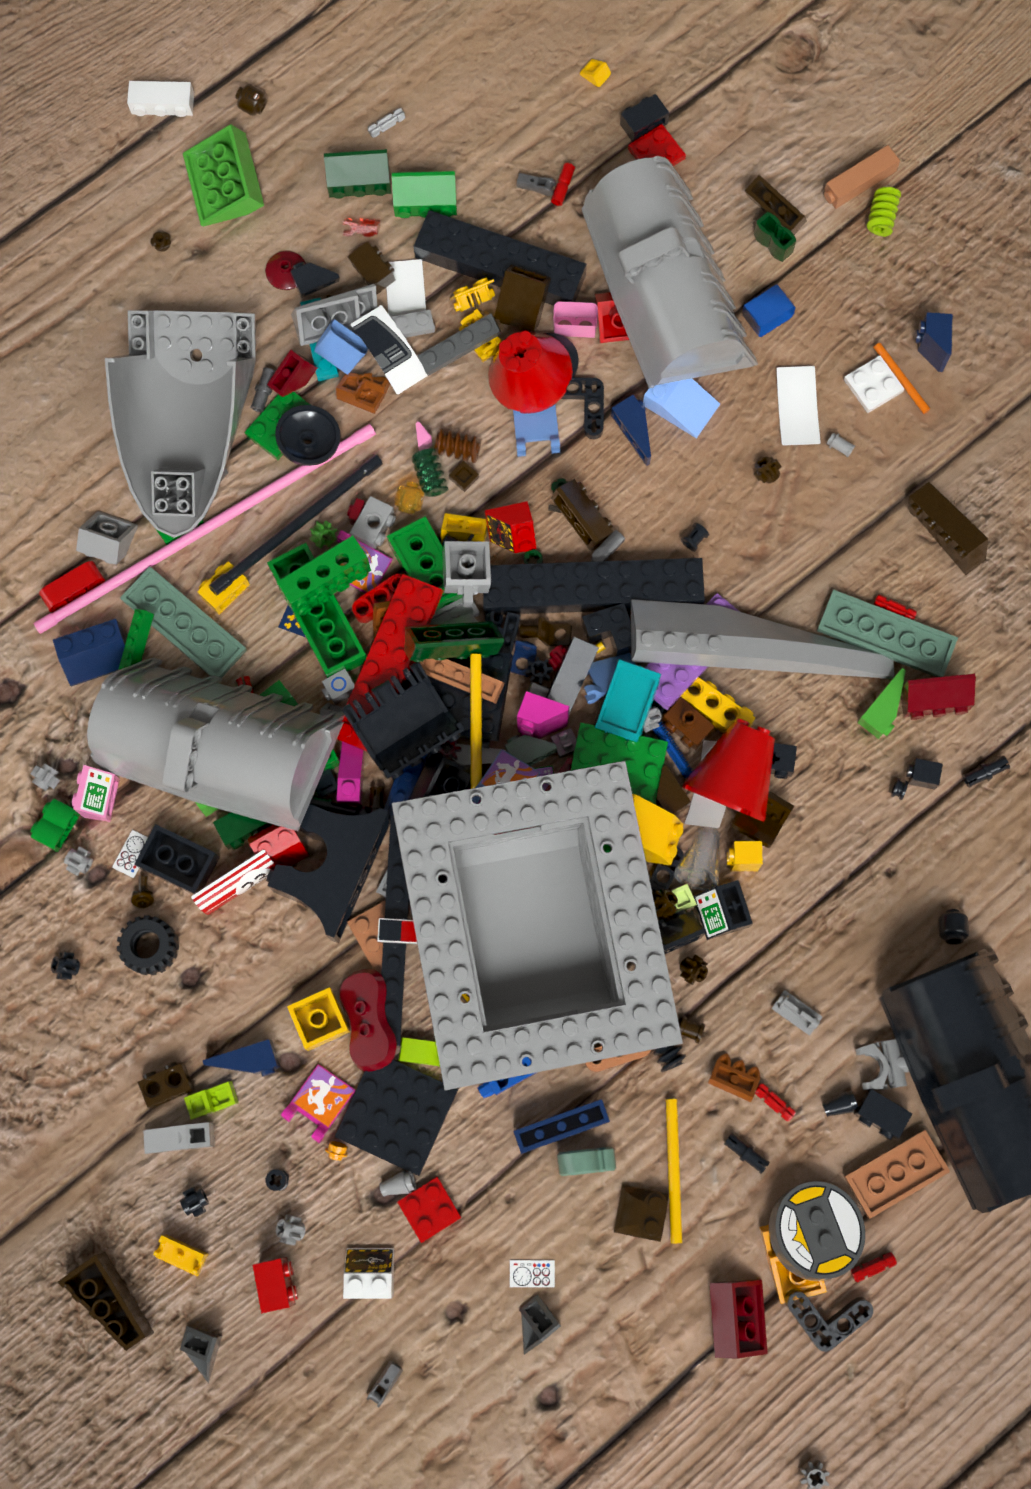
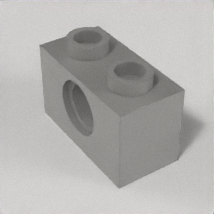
M370 496L350 531V535L376 550L377 546L383 544L387 528H391L395 522L394 508ZM374 521L380 523L379 526L376 528H371L369 526L370 523Z

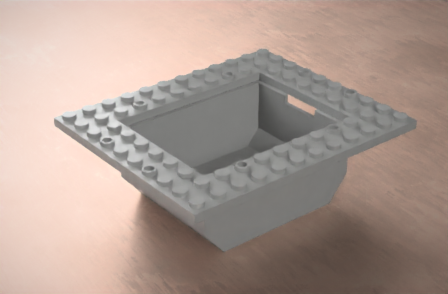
M625 761L392 803L444 1090L683 1043ZM548 783L551 786V790L544 791L542 785ZM474 796L480 797L481 802L479 804L472 802ZM608 844L611 847V851L609 853L604 852L603 845ZM440 875H445L447 877V882L440 883L438 881V877ZM628 962H632L635 965L633 971L627 969ZM462 994L469 995L470 1000L468 1003L461 1001L460 997ZM596 1043H600L602 1045V1050L600 1052H595L594 1045ZM524 1057H529L531 1060V1064L527 1067L522 1064Z

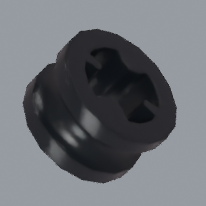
M897 778L891 792V797L898 796L899 800H902L909 781L902 782L900 778Z

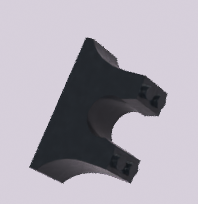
M309 804L300 825V831L312 840H318L326 844L327 857L320 868L312 872H300L292 866L276 864L275 869H271L266 879L268 882L267 886L274 893L296 901L315 913L324 927L326 936L331 941L339 944L390 826L391 816L389 811L379 808L368 814L351 816L332 813Z

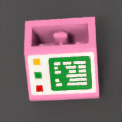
M83 765V769L78 773L77 777L78 791L74 793L72 799L74 810L84 818L110 822L120 779L115 774Z

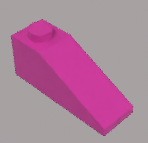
M342 742L337 802L345 806H361L364 750Z

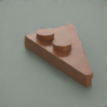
M386 901L347 922L372 968L380 974L382 970L383 942H377L379 918L385 919Z

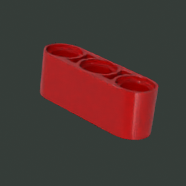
M88 561L43 587L39 595L48 610L53 613L104 583L105 579L95 562Z
M402 574L391 576L353 603L352 610L358 622L368 623L373 620L374 604L380 603L376 601L378 596L384 595L387 597L383 602L392 600L396 590L394 587L399 583ZM362 607L368 608V612L365 614H359L358 610Z

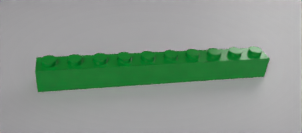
M135 609L118 670L142 661L154 617L153 613Z

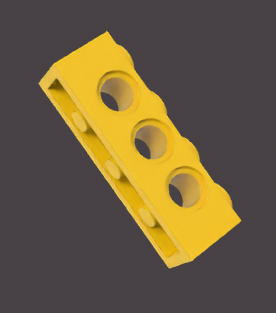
M699 677L690 687L698 688L700 693L693 695L687 689L680 696L723 734L733 721L736 722L737 718L749 722L748 727H751L756 719L750 709L744 706L741 708L730 695H723L717 691V687L710 681L705 682ZM713 699L717 702L718 706L714 708L709 707L706 701ZM732 712L736 719L732 721L727 720L724 714Z

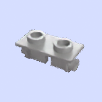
M785 990L772 1007V1010L809 1036L822 1019L821 1015Z

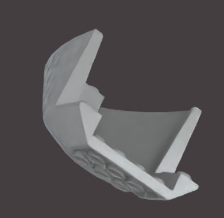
M128 310L129 354L105 358L112 429L120 463L130 492L147 520L158 531L173 538L192 531L201 522L218 492L254 375L256 359L254 313ZM195 349H199L202 352V359L200 361L194 360L192 356Z

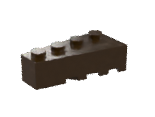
M930 482L909 496V512L922 523L965 575L986 561L989 538Z
M106 1252L94 1255L57 1282L62 1288L65 1287L72 1294L71 1297L77 1303H81L89 1311L88 1314L94 1320L97 1319L105 1327L104 1330L125 1351L136 1347L154 1334L153 1329Z

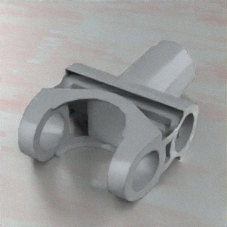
M896 1039L881 1042L883 1054L877 1048L880 1047L879 1042L855 1049L856 1056H871L878 1061L880 1066V1072L875 1079L862 1083L863 1090L888 1089L887 1084H885L887 1076L889 1089L907 1086L905 1073L909 1072Z

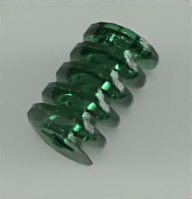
M432 448L418 451L411 458L412 463L415 464L414 469L417 472L416 476L419 479L421 493L427 497H436L449 490L448 486H442L446 483L445 478H440L444 475V471L438 470L442 467L441 463H434L439 460V455H432L435 452V449Z

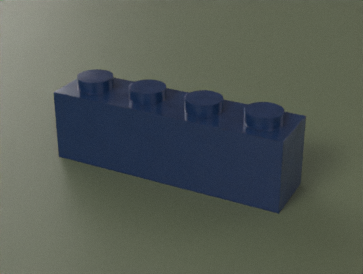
M601 1099L513 1132L520 1152L524 1154L609 1123L610 1120Z

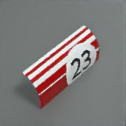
M262 850L194 894L192 899L203 913L210 915L267 878L269 871L275 869L276 865L265 850Z

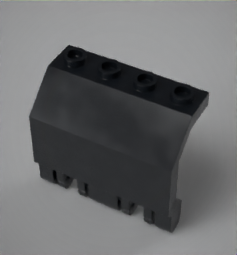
M414 662L409 666L418 682H416L407 668L402 670L403 675L411 685L408 689L404 690L399 679L392 676L390 678L391 682L399 694L396 693L389 680L384 681L371 690L380 706L377 705L369 692L364 694L366 701L373 708V711L366 714L362 709V705L357 700H354L352 704L360 715V719L350 704L341 709L366 751L387 779L390 777L393 780L405 773L403 771L405 767L418 765L424 761L422 758L429 752L431 755L437 753L443 748L441 744L448 740L450 743L454 742L462 736L460 732L465 730L462 724L457 722L447 710L419 662Z

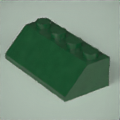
M493 621L405 627V653L409 660L414 662H422L425 659L442 661L452 657L466 659L470 654H481V657L485 658L498 654L504 643V637Z

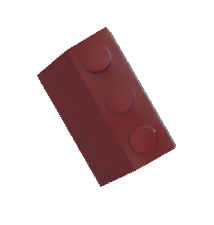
M975 673L908 680L902 688L900 697L903 717L917 720L924 718V715L942 717L946 713L955 712V715L967 714L975 705Z
M762 1280L710 1283L715 1358L739 1359L768 1354Z

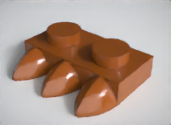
M726 1053L721 1055L716 1061L708 1083L751 1102L760 1081V1072L758 1067H753L745 1073L746 1069L743 1060L735 1062L731 1067L730 1057Z

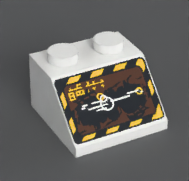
M347 1248L344 1267L343 1299L393 1298L394 1248Z

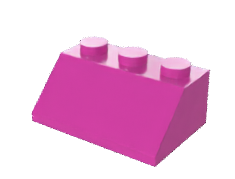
M526 691L517 715L518 732L521 733L520 736L528 735L541 739L567 727L569 722V706Z

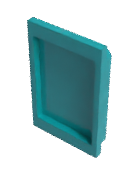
M619 660L595 728L618 735L626 740L638 742L662 674Z

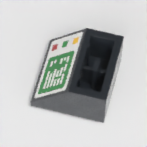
M739 880L716 886L693 896L697 904L696 909L702 927L705 930L706 940L749 928L753 924Z

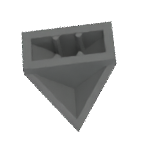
M538 1295L519 1309L522 1319L524 1355L561 1327L560 1322Z
M187 1326L180 1350L187 1354L209 1384L222 1335Z

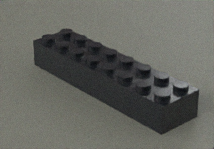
M430 210L413 246L416 259H421L422 261L477 280L487 278L490 281L494 279V282L491 284L502 287L505 271L511 264L550 277L551 281L545 303L553 306L557 302H576L586 277V263Z

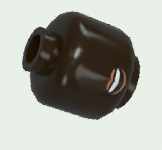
M247 84L244 88L240 87L235 95V98L238 99L237 107L251 116L260 115L267 104L265 92L252 84Z

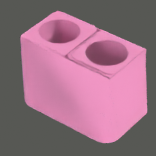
M557 302L554 305V333L564 337L595 338L598 315L597 305L582 302ZM562 320H568L572 325H558V323ZM582 321H589L593 326H582L579 324Z

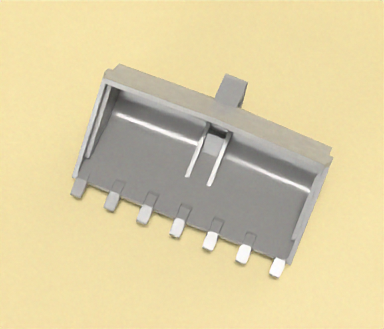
M661 156L634 160L612 170L599 181L595 189H591L588 192L582 207V212L613 301L649 388H654L655 385L758 365L755 355L744 341L743 337H746L747 334L734 314L733 309H736V306L723 284L725 278L712 256L715 254L712 245L701 230L704 227L701 217L689 201L693 199L691 191L671 162Z
M157 658L146 659L115 671L105 679L94 701L87 730L88 745L92 752L90 756L100 766L101 770L200 804L299 831L344 723L341 722L345 716L343 713L335 711L327 716H322L310 712L313 709V705L303 702L296 706H291L280 702L283 698L282 695L273 693L263 697L250 693L252 687L245 684L230 687L220 684L222 678L212 675L204 679L190 676L192 669L184 666L174 670L161 668L159 665L162 663V660Z

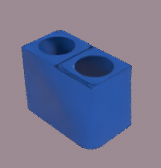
M774 285L744 305L743 317L756 334L762 337L789 320L794 315L796 307L778 285Z

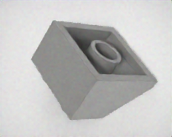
M97 511L79 528L76 551L84 553L89 557L104 560L106 563L117 565L126 556L138 525Z

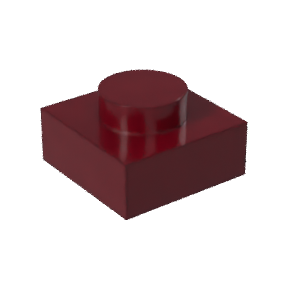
M356 498L355 503L349 506L347 516H349L350 524L353 526L366 505L364 500Z

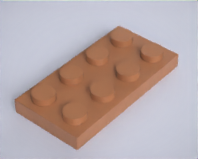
M923 1130L845 1175L844 1178L867 1218L870 1219L948 1174L950 1170L927 1131Z

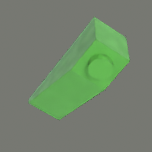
M903 668L858 721V724L877 739L883 734L887 737L895 727L892 723L897 716L906 670Z

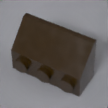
M573 479L557 488L551 499L586 547L591 550L612 534L613 530L611 528L613 526L608 518H603L599 513L600 508L593 499L590 500L585 494L587 491L581 482L577 483Z

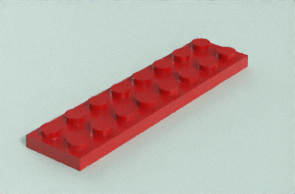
M402 574L347 702V705L350 704L359 719L361 717L352 702L357 700L362 705L366 714L373 711V708L366 701L364 694L369 692L377 705L380 706L371 692L376 686L389 680L396 693L399 694L390 678L392 676L397 677L403 687L406 678L402 670L407 668L410 671L409 666L414 662L409 660L405 653V627L430 625L444 592L441 588ZM344 716L341 721L344 723L337 739L366 751Z

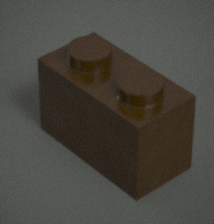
M367 241L347 257L368 286L376 285V294H378L396 281L393 275L395 270L388 261L384 263L380 258L383 255L377 246L372 247Z

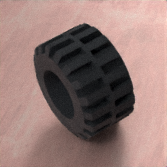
M144 915V918L138 916L135 917L134 922H127L128 927L126 929L122 927L120 932L123 934L117 938V942L120 943L117 946V951L120 952L119 958L124 962V965L142 975H157V972L162 973L166 971L165 968L167 966L171 967L173 964L171 962L172 959H176L178 955L176 950H179V944H177L178 937L171 926L155 916ZM147 933L157 934L160 941L158 951L152 957L141 958L137 953L139 939Z

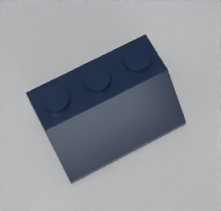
M117 619L53 639L58 660L70 686L72 687L118 671L126 638L122 626Z

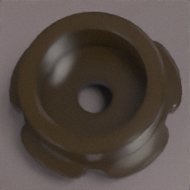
M158 231L153 234L150 243L157 251L164 252L171 245L170 235L167 232L162 233Z

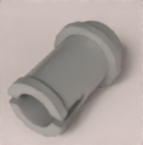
M833 433L826 444L829 445L830 449L833 447L846 455V457H849L856 445L841 438L839 433Z

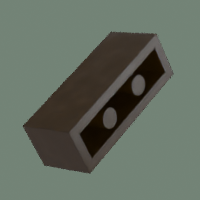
M760 175L745 189L746 195L765 213L769 212L775 215L781 222L782 227L789 229L794 235L807 222L806 217Z

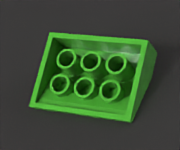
M230 124L183 153L201 226L204 227L246 216L264 206L245 132Z

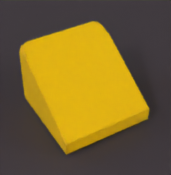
M591 59L580 71V75L593 85L601 87L611 75V71L606 62Z

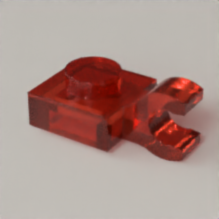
M347 218L343 221V225L351 227V230H344L343 235L347 237L352 236L355 232L365 237H372L378 235L380 230V220L359 219L357 221Z

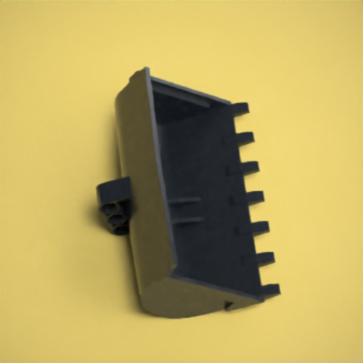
M986 949L883 990L882 996L879 997L923 1106L972 1209H977L981 1213L993 1211L1010 1202L1031 1195V1041L1025 1031L1029 1025L1025 1016H1018L1009 998L1014 994L1011 985H1003L993 965L999 961L995 951L987 952Z

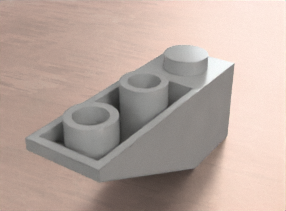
M210 1122L143 1130L145 1154L215 1147L214 1123Z

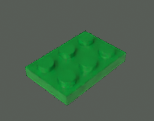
M295 392L284 397L278 394L244 433L272 457L279 460L283 456L278 449L275 439V430L279 419L285 412L294 407L311 404Z

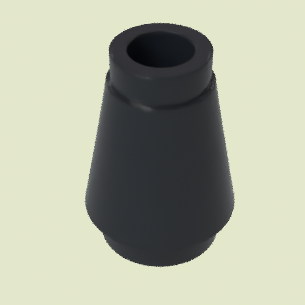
M846 1090L822 1103L827 1117L854 1113V1110L859 1108L853 1092H846Z

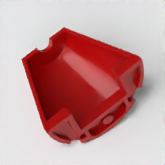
M737 718L736 722L733 721L684 781L682 788L764 822L767 811L775 738L769 736V730L760 726L757 729L748 727L749 722Z

